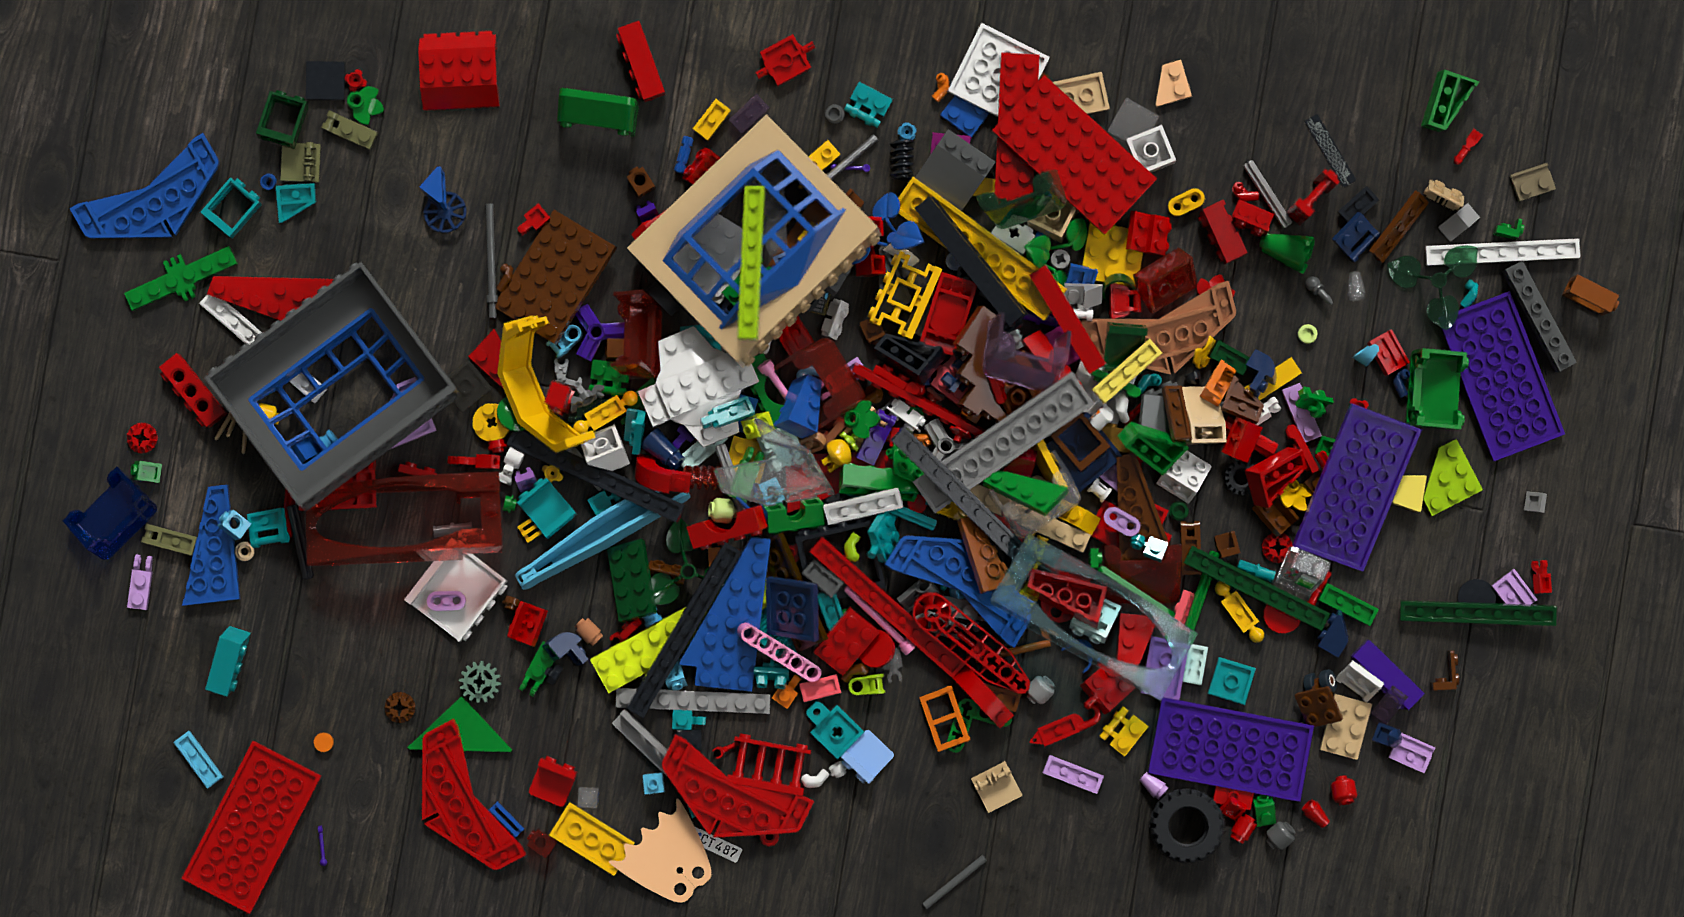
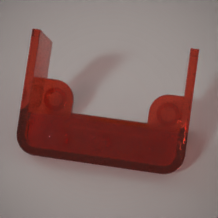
M643 290L613 292V296L620 301L617 310L619 316L625 320L624 354L620 355L616 362H611V367L622 375L657 378L660 373L658 341L661 340L662 325L660 305Z
M821 338L774 366L777 370L793 362L799 369H806L810 366L814 367L832 396L823 407L828 419L818 425V430L825 428L838 418L844 416L848 411L853 410L859 402L865 401L866 395L863 388L830 338Z

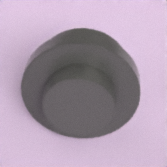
M836 104L830 105L825 112L826 119L833 124L840 123L845 115L843 108Z

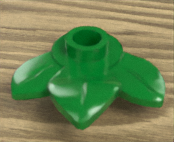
M364 87L360 92H351L347 97V104L353 109L355 119L362 124L368 125L370 115H377L384 111L382 103L376 99L379 90L375 87ZM355 98H360L359 104H354Z
M865 400L857 403L856 407L848 411L844 416L846 426L851 428L854 435L859 438H869V428L875 427L880 422V416L870 411L871 401Z

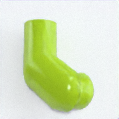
M854 532L844 544L845 556L852 562L858 561L860 557L855 545L861 537Z

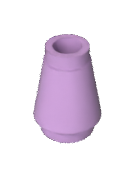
M1147 772L1139 780L1153 798L1156 797L1158 800L1169 789L1165 786L1166 783Z

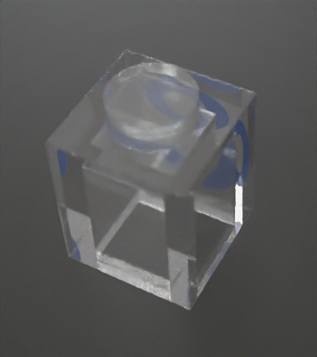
M579 787L578 807L598 808L600 788Z

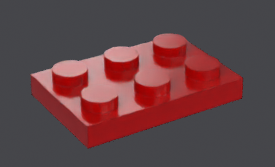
M849 607L827 633L828 639L819 643L813 650V653L843 676L880 631Z

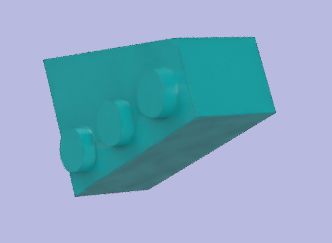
M229 626L219 637L205 690L223 696H228L231 691H235L238 683L236 677L242 668L241 662L247 650L250 632Z

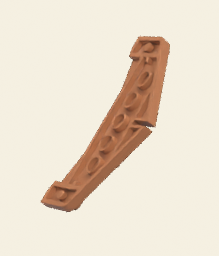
M1229 281L1218 283L1160 319H1092V321H1086L1085 319L1081 323L1102 357H1104L1107 322L1146 325L1148 331L1147 336H1145V342L1151 339L1162 354L1145 369L1171 375L1167 357H1170L1173 372L1176 373L1194 356L1195 349L1205 346L1209 336L1214 337L1235 317L1236 308Z

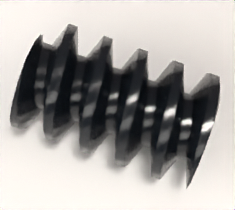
M902 139L890 143V147L894 148L890 151V155L895 156L890 158V162L893 163L890 166V170L895 171L890 173V178L896 180L912 179L908 174L914 173V171L908 169V167L914 165V163L909 162L908 159L914 158V155L908 154V152L914 150V148L908 146V144L913 143L914 140Z

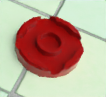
M1267 604L1265 605L1263 618L1271 630L1277 633H1288L1299 626L1300 620Z
M879 630L880 633L859 656V659L865 665L872 668H881L888 664L895 654L894 641L888 633Z

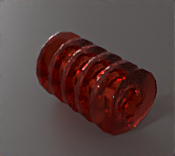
M686 465L683 472L692 473L690 489H693L694 484H696L697 489L700 490L703 484L704 489L708 490L709 484H711L712 490L716 489V485H718L719 490H723L725 475L720 466L698 467L694 465L691 467Z

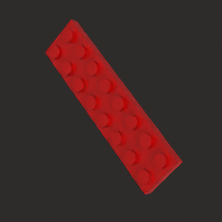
M1001 53L997 124L1038 82L1040 55ZM997 137L994 206L1032 208L1034 170Z

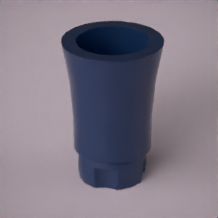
M659 428L653 430L641 445V449L651 454L671 470H677L685 460V457L664 436Z

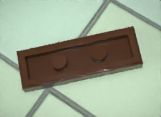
M1164 386L1162 393L1172 442L1191 441L1192 434L1182 386Z

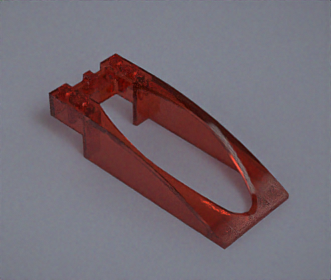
M499 472L417 475L342 484L306 511L307 566L463 560V554L502 552ZM450 490L456 492L457 504H461V498L480 497L481 528L461 529L447 536L415 545L400 547L351 545L326 539L316 529L317 521L325 512L363 493Z

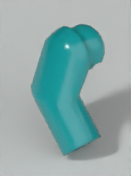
M1468 280L1465 284V288L1469 291L1460 303L1465 308L1469 307L1477 298L1478 284L1473 282V280Z

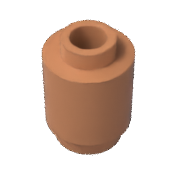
M582 618L575 625L577 628L575 633L592 646L603 636L600 633L601 630L589 618L586 620Z

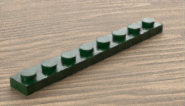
M1194 546L1190 547L1183 562L1320 631L1323 630L1330 616V613Z
M1400 601V621L1556 626L1557 606Z

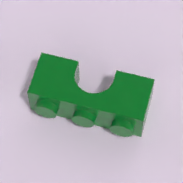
M819 497L800 500V509L794 515H787L786 508L782 503L763 505V512L768 525L765 529L771 534H780L782 531L788 530L795 532L802 528L816 529L819 526L825 525L824 504Z

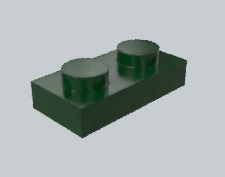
M1220 340L1217 341L1209 356L1218 363L1222 359L1226 364L1233 367L1236 373L1242 376L1247 369L1246 363L1250 359L1247 355Z

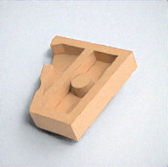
M1181 60L1162 65L1155 106L1159 107L1190 98L1192 95Z

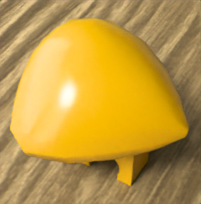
M834 439L828 442L826 449L829 455L822 459V463L824 466L831 463L827 467L831 473L838 467H842L843 464L851 463L852 455L851 448L846 441Z

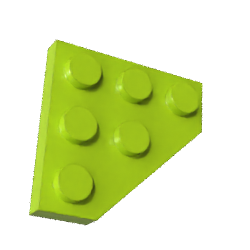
M1457 439L1439 447L1437 450L1435 462L1423 496V502L1430 516L1483 490Z

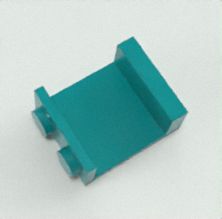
M541 478L533 484L535 488L530 492H523L518 497L519 501L517 503L541 530L543 535L549 539L572 520L577 513L547 478L544 480Z

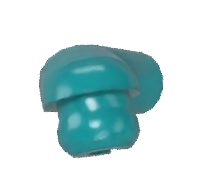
M1155 373L1143 375L1136 387L1140 388L1142 395L1148 386H1159L1162 383V378Z

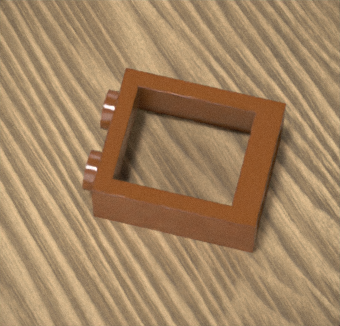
M1580 275L1570 278L1562 296L1602 316L1615 311L1619 304L1617 300L1618 294Z

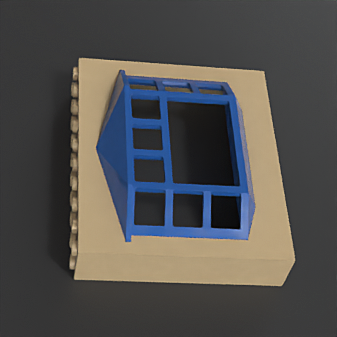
M766 114L627 248L723 349L744 368L745 366H750L755 361L754 357L759 352L763 353L769 347L768 344L773 339L777 340L783 334L782 330L787 325L789 327L793 325L797 320L796 317L801 312L805 313L811 307L810 303L814 299H820L825 293L824 290L828 286H833L839 280L838 276L842 272H848L853 266L852 263L856 259L860 260L866 254L865 250L869 246H875L881 239V233L878 227ZM774 160H777L791 175L773 187L760 173ZM756 178L788 210V213L763 236L762 247L772 239L786 255L770 270H767L763 265L761 266L763 277L761 278L758 340H738L739 301L726 315L712 299L725 282L740 295V286L731 276L741 268V258L725 272L693 238L744 190L745 186H748ZM794 180H797L811 195L795 207H792L779 194V191ZM816 200L826 209L830 216L817 226L812 227L799 214V211ZM794 217L808 231V234L790 249L776 233ZM687 243L701 255V258L688 274L673 260V257ZM705 262H708L721 275L719 281L708 294L693 281V277Z

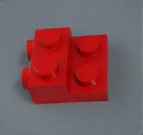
M1131 211L1126 249L1154 256H1165V252L1169 249L1167 236L1172 229V225L1169 223L1170 218Z

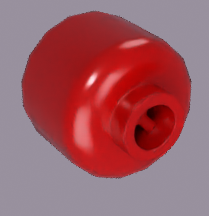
M1347 776L1336 777V781L1330 785L1333 800L1339 803V805L1354 803V799L1357 798L1354 780L1347 779Z

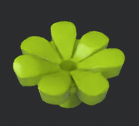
M844 431L840 433L839 437L849 444L851 450L858 452L859 448L856 445V440L859 437L855 436L854 433L851 435H847Z

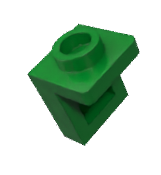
M1259 795L1253 797L1257 827L1276 824L1275 804L1272 796Z

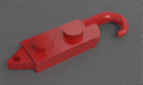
M1094 704L1091 708L1095 711V715L1086 721L1080 715L1074 713L1039 727L1029 742L1047 746L1090 728L1099 722L1101 718L1100 709Z

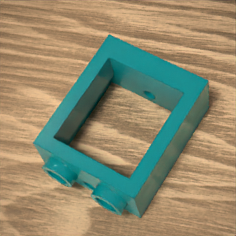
M230 177L203 208L201 213L233 239L262 203L258 201L260 197L251 190L249 193L244 189L246 185L238 178L233 180ZM235 187L251 200L253 205L235 226L231 228L212 211L230 190Z

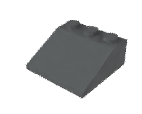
M948 129L915 178L962 211L995 164V161Z

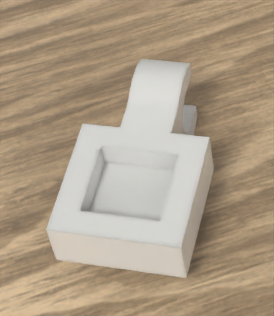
M1275 397L1270 398L1263 404L1264 407L1256 425L1272 417L1271 412L1276 413L1281 410L1279 402Z

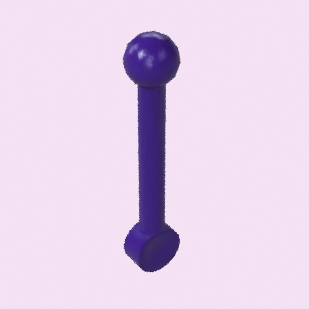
M832 164V165L830 166V169L832 170V169L835 168L837 165H836V164ZM868 164L864 166H848L844 170H863L864 172H869L870 166Z
M318 826L321 851L320 865L325 866L327 865V860L325 859L323 826Z

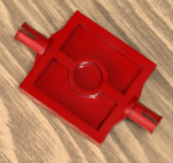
M792 34L760 52L765 67L755 73L758 75V79L769 74L774 78L777 86H780L811 69L806 53L816 47L812 41L802 47Z

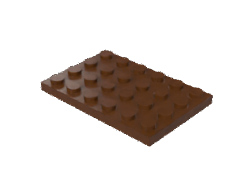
M553 210L550 219L544 224L513 273L512 281L498 297L495 308L514 320L528 316H538V318L546 316L549 324L536 330L535 333L557 345L617 247L558 211Z

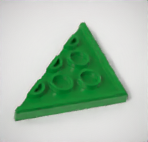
M463 696L408 746L409 749L423 750V736L427 732L455 719L459 727L464 751H512V748Z

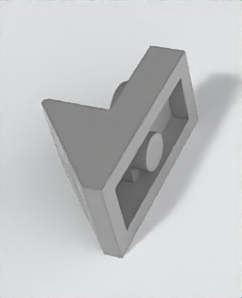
M1064 283V287L1067 288L1064 295L1070 304H1083L1084 309L1102 304L1103 284Z

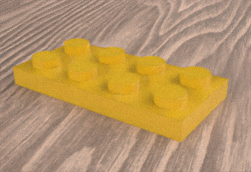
M571 802L568 803L549 836L614 876L618 869L612 866L609 861L624 860L626 857L624 844H635L634 841Z

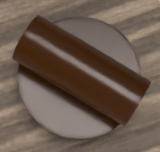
M872 385L868 386L862 401L879 403L883 399L882 389H877Z

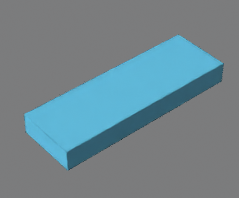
M191 731L186 732L173 742L207 789L224 777Z

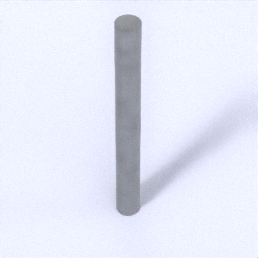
M873 134L826 175L831 180L834 179L876 143L878 138Z

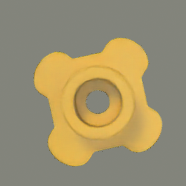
M544 465L542 467L545 478L550 482L563 479L560 469L551 465Z

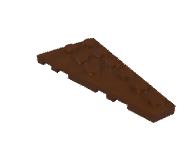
M1133 452L1116 457L1118 508L1139 521L1140 530L1137 534L1144 536L1145 542L1148 543L1151 536L1167 542L1168 547L1162 561L1158 562L1143 556L1144 548L1140 550L1132 548L1130 546L1132 536H1127L1119 531L1121 578L1175 559L1138 458ZM1129 522L1126 527L1132 529L1134 524Z

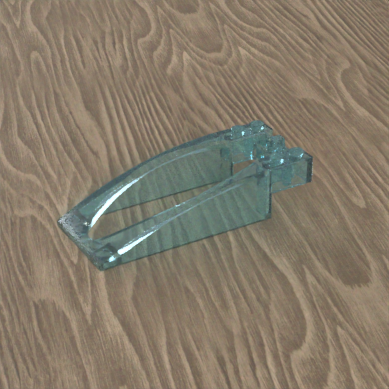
M1030 533L1027 534L1018 554L991 598L992 605L1025 622L1026 628L1159 701L1162 700L1198 633L1141 596ZM1035 564L1059 575L1060 571L1079 574L1098 585L1107 587V590L1135 604L1153 622L1166 639L1172 652L1171 662L1163 668H1147L1129 664L1098 653L1066 634L1045 615L1034 601L1019 593Z

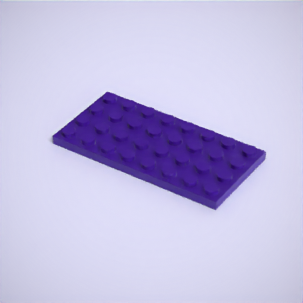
M1510 291L1437 319L1449 351L1467 352L1469 365L1464 372H1461L1460 379L1492 462L1565 435Z
M1350 403L1292 545L1298 549L1364 571L1422 430Z
M1162 697L1148 773L1300 802L1314 726Z

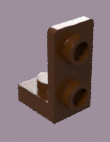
M1454 650L1447 651L1449 681H1447V678H1435V682H1430V690L1457 689L1456 685H1459V674L1456 673L1455 666H1458V656L1454 654Z

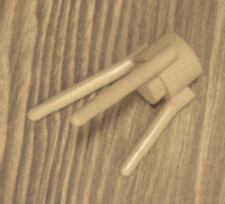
M230 411L219 429L215 440L219 439L231 419L232 421L226 437H230L237 422ZM244 430L242 437V454L245 453L247 435L244 432Z

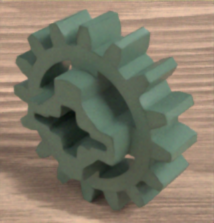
M481 661L478 666L476 662H473L472 668L467 665L468 671L461 672L464 678L459 679V681L463 682L464 685L460 689L466 690L463 695L469 694L470 701L476 698L477 703H480L481 698H483L484 702H488V696L493 699V692H499L496 686L501 685V682L497 681L501 675H495L497 668L490 669L491 663L484 666V661ZM478 669L477 674L473 678L469 677L474 670ZM486 671L491 674L492 679H488L485 675ZM480 676L482 677V680L485 681V684H482L481 688L479 687V684L475 682L480 678ZM468 684L475 688V693L469 689ZM488 686H492L490 691L483 695L484 689Z

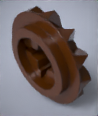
M404 692L392 694L388 697L384 706L386 716L391 721L397 723L410 720L415 713L413 698ZM399 699L401 705L408 707V709L401 710L400 716L398 710L392 708L398 705Z

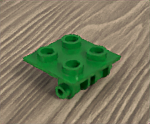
M893 444V448L887 449L886 455L889 459H893L894 475L913 482L924 474L895 444Z

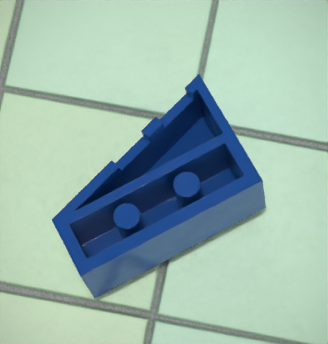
M809 374L793 380L785 397L784 407H781L779 411L781 414L773 426L802 439L817 433L822 380Z

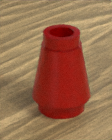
M1312 799L1302 807L1303 814L1321 828L1330 822L1317 801L1315 802Z

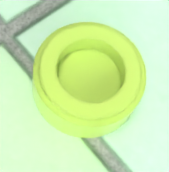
M1310 324L1303 325L1298 330V339L1304 344H1310L1317 338V330Z

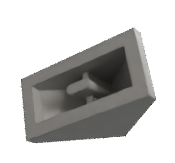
M1467 203L1438 228L1451 242L1480 217Z

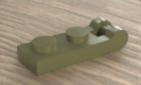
M330 110L328 111V118L326 123L323 122L322 129L371 150L378 135L377 131ZM335 120L340 122L338 128L333 127Z
M146 524L145 537H142V543L193 556L198 537ZM154 532L158 533L156 540L152 539Z

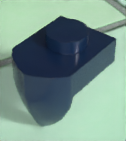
M1379 722L1372 740L1395 748L1402 742V734L1400 730Z

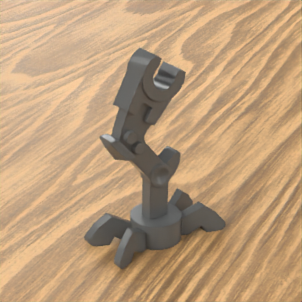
M555 358L554 367L555 376H557L555 382L572 387L579 394V397L572 396L571 413L576 412L579 407L591 404L597 397L604 398V394L601 393L604 390V385H594L592 391H585L582 387L581 377L577 381L566 378L569 360L565 359V363L560 365L558 364V358Z

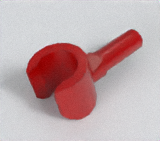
M736 741L724 747L718 746L712 752L719 749L721 755L716 757V759H719L728 750L739 746V743Z

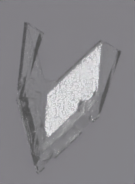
M755 417L754 421L761 439L766 441L772 450L765 460L716 468L714 471L723 493L765 506H774L776 502L780 501L790 503L817 498V495L823 493L828 495L835 494L809 449Z

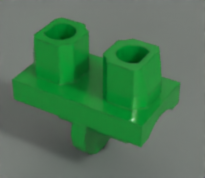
M1306 386L1298 391L1300 399L1295 402L1297 408L1310 411V415L1313 418H1320L1326 413L1325 408L1334 403L1333 398L1326 397L1323 390H1316L1312 393L1310 387Z

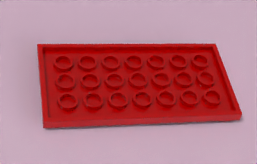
M1045 75L992 130L1000 140L1103 235L1118 222L1157 180L1150 171Z
M252 741L181 879L251 914L322 775L256 741Z

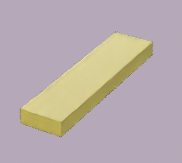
M1148 339L1091 390L1105 404L1157 359L1162 352L1151 339Z

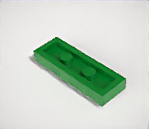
M1326 583L1318 601L1336 610L1339 609L1342 613L1368 626H1371L1379 610L1329 583Z

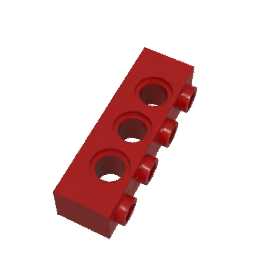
M176 353L159 367L162 371L160 375L166 382L170 381L173 384L172 390L178 397L182 396L185 399L184 405L190 412L194 411L197 414L196 420L202 427L211 428L228 414L181 354ZM178 372L184 373V379L181 382L176 380ZM194 386L196 394L193 397H189L188 389ZM206 401L208 409L202 412L199 406L202 402Z

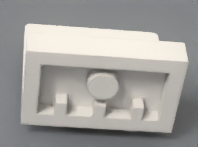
M1186 451L1164 475L1160 476L1156 484L1189 504L1206 478L1211 465Z

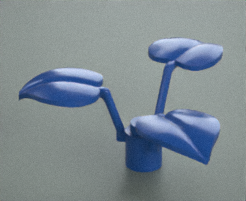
M889 192L876 202L873 208V217H882V220H885L892 230L887 236V243L879 241L877 245L887 247L891 243L896 250H904L924 243L919 227L915 222H904L898 227L897 231L891 224L889 218L896 217L900 210V201L897 195ZM870 246L865 250L866 254L860 260L856 259L852 264L865 260L869 255Z

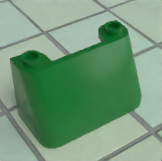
M1426 348L1412 351L1406 407L1407 424L1422 428L1455 430L1462 428L1465 417L1458 410L1460 375L1469 365L1467 352Z

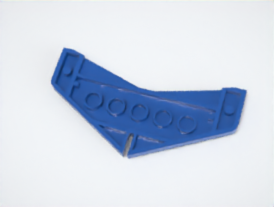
M202 133L196 136L147 187L95 201L79 203L69 209L84 235L91 239L173 238L164 222L167 221L173 233L177 235L218 169L219 159L205 134Z
M904 536L898 541L884 564L893 571L958 590L1002 641L1012 648L1016 646L1030 623V614L1014 585L980 594L962 539Z

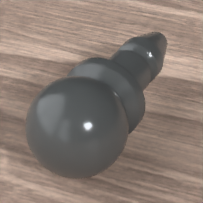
M1314 276L1307 278L1305 281L1306 289L1313 292L1314 295L1318 294L1324 302L1332 305L1333 301L1323 290L1324 285L1320 284V280Z

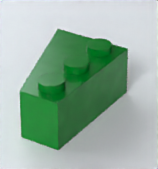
M1448 70L1437 72L1421 126L1436 132L1445 131L1459 112L1461 106L1467 101L1473 89L1479 84V81Z

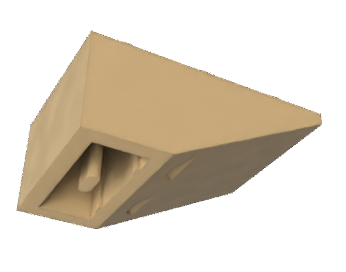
M1182 387L1192 434V440L1185 443L1188 445L1227 442L1226 423L1220 404L1217 407L1200 397L1204 387Z

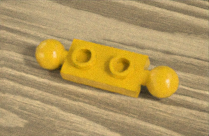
M627 391L621 400L618 395L612 397L585 413L584 415L587 420L576 421L573 429L580 434L588 432L589 427L596 431L626 413L627 410L624 406L635 405L638 401V395L634 391Z
M1219 581L1215 585V591L1218 595L1225 597L1221 604L1243 633L1249 630L1251 641L1255 643L1261 642L1264 639V631L1261 628L1255 627V624L1259 622L1237 591L1231 594L1230 586Z

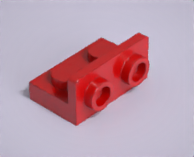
M704 147L699 150L694 162L687 166L682 178L692 185L720 159L717 154Z

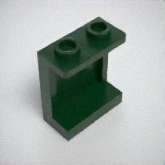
M1107 322L1103 357L1106 364L1102 366L1107 373L1110 374L1145 343V336H1147L1148 331L1146 325Z

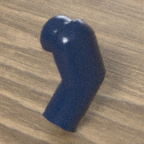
M1407 369L1399 370L1393 380V385L1399 398L1408 395L1405 383L1410 377V372Z

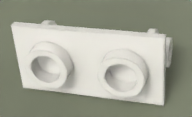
M833 299V302H830L827 315L832 316V319L825 318L821 328V335L837 340L842 332L844 318L848 315V303L838 299Z
M896 398L891 403L892 408L886 407L890 411L889 415L892 414L897 417L896 421L901 419L906 422L904 426L910 431L917 430L921 432L918 427L919 425L923 426L926 422L923 415L914 409L908 415L907 412L911 407Z

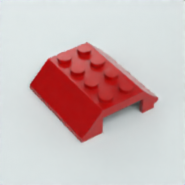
M480 31L479 35H475V32H460V36H456V33H441V37H437V34H424L423 38L419 39V75L423 111L500 107L496 66L497 39L492 31Z

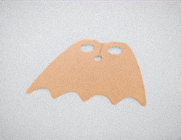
M677 799V807L674 814L668 815L659 812L658 827L654 830L642 828V842L639 845L624 844L625 859L622 861L610 860L609 863L645 888L669 900L682 903L693 895V890L697 886L704 885L711 878V867L699 834L681 801ZM698 866L704 870V875L700 879H696L692 875V870ZM678 867L683 868V872L681 874H678L676 871ZM676 884H685L686 892L683 895L675 893L674 887Z

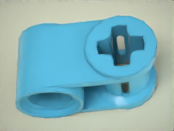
M569 325L558 342L560 348L550 341L546 345L554 350L557 354L556 357L559 359L582 339L583 332L578 326ZM571 329H577L578 336L575 339H570L569 337Z

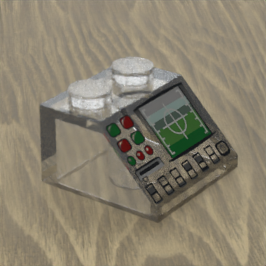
M1290 546L1275 582L1310 596L1324 581L1331 562Z

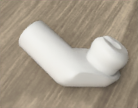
M1118 394L1115 397V408L1120 421L1126 423L1130 419L1127 413L1129 400L1126 395Z
M823 768L817 776L803 775L801 782L807 788L820 787L830 774Z

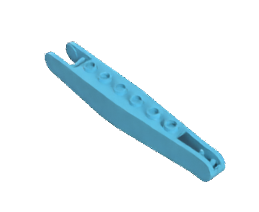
M682 492L671 499L683 504L690 498V494ZM624 499L590 519L535 561L519 570L515 577L523 590L529 589L541 581L611 547L661 516ZM550 562L553 563L552 565L546 567L545 569H543V570L537 572L538 570H540L542 567H544V566L547 565L548 563H550Z

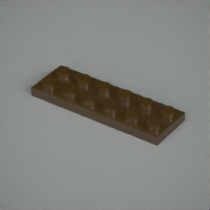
M784 533L769 538L770 548L766 578L771 576L804 581ZM819 615V640L813 642L791 638L797 653L828 639Z

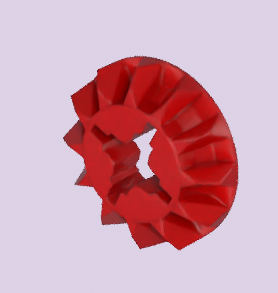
M137 423L130 427L127 433V443L137 453H147L157 444V432L150 424ZM144 430V436L149 438V440H143L140 444V440L134 436L141 435Z
M1271 533L1263 541V554L1271 562H1284L1292 555V541L1284 533L1277 538ZM1277 539L1279 545L1286 546V548L1280 550L1279 556L1276 550L1270 549V547L1276 545Z

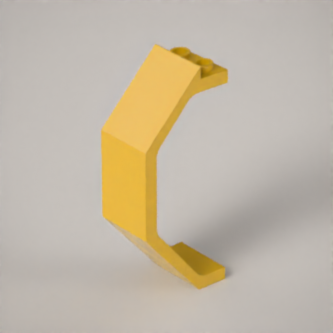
M528 316L503 324L497 374L517 423L557 453L584 444L596 437L593 430L583 434L578 433L555 413L547 409L548 405L544 403L545 397L532 368L531 359L534 334L536 330L549 324L546 316L542 318Z

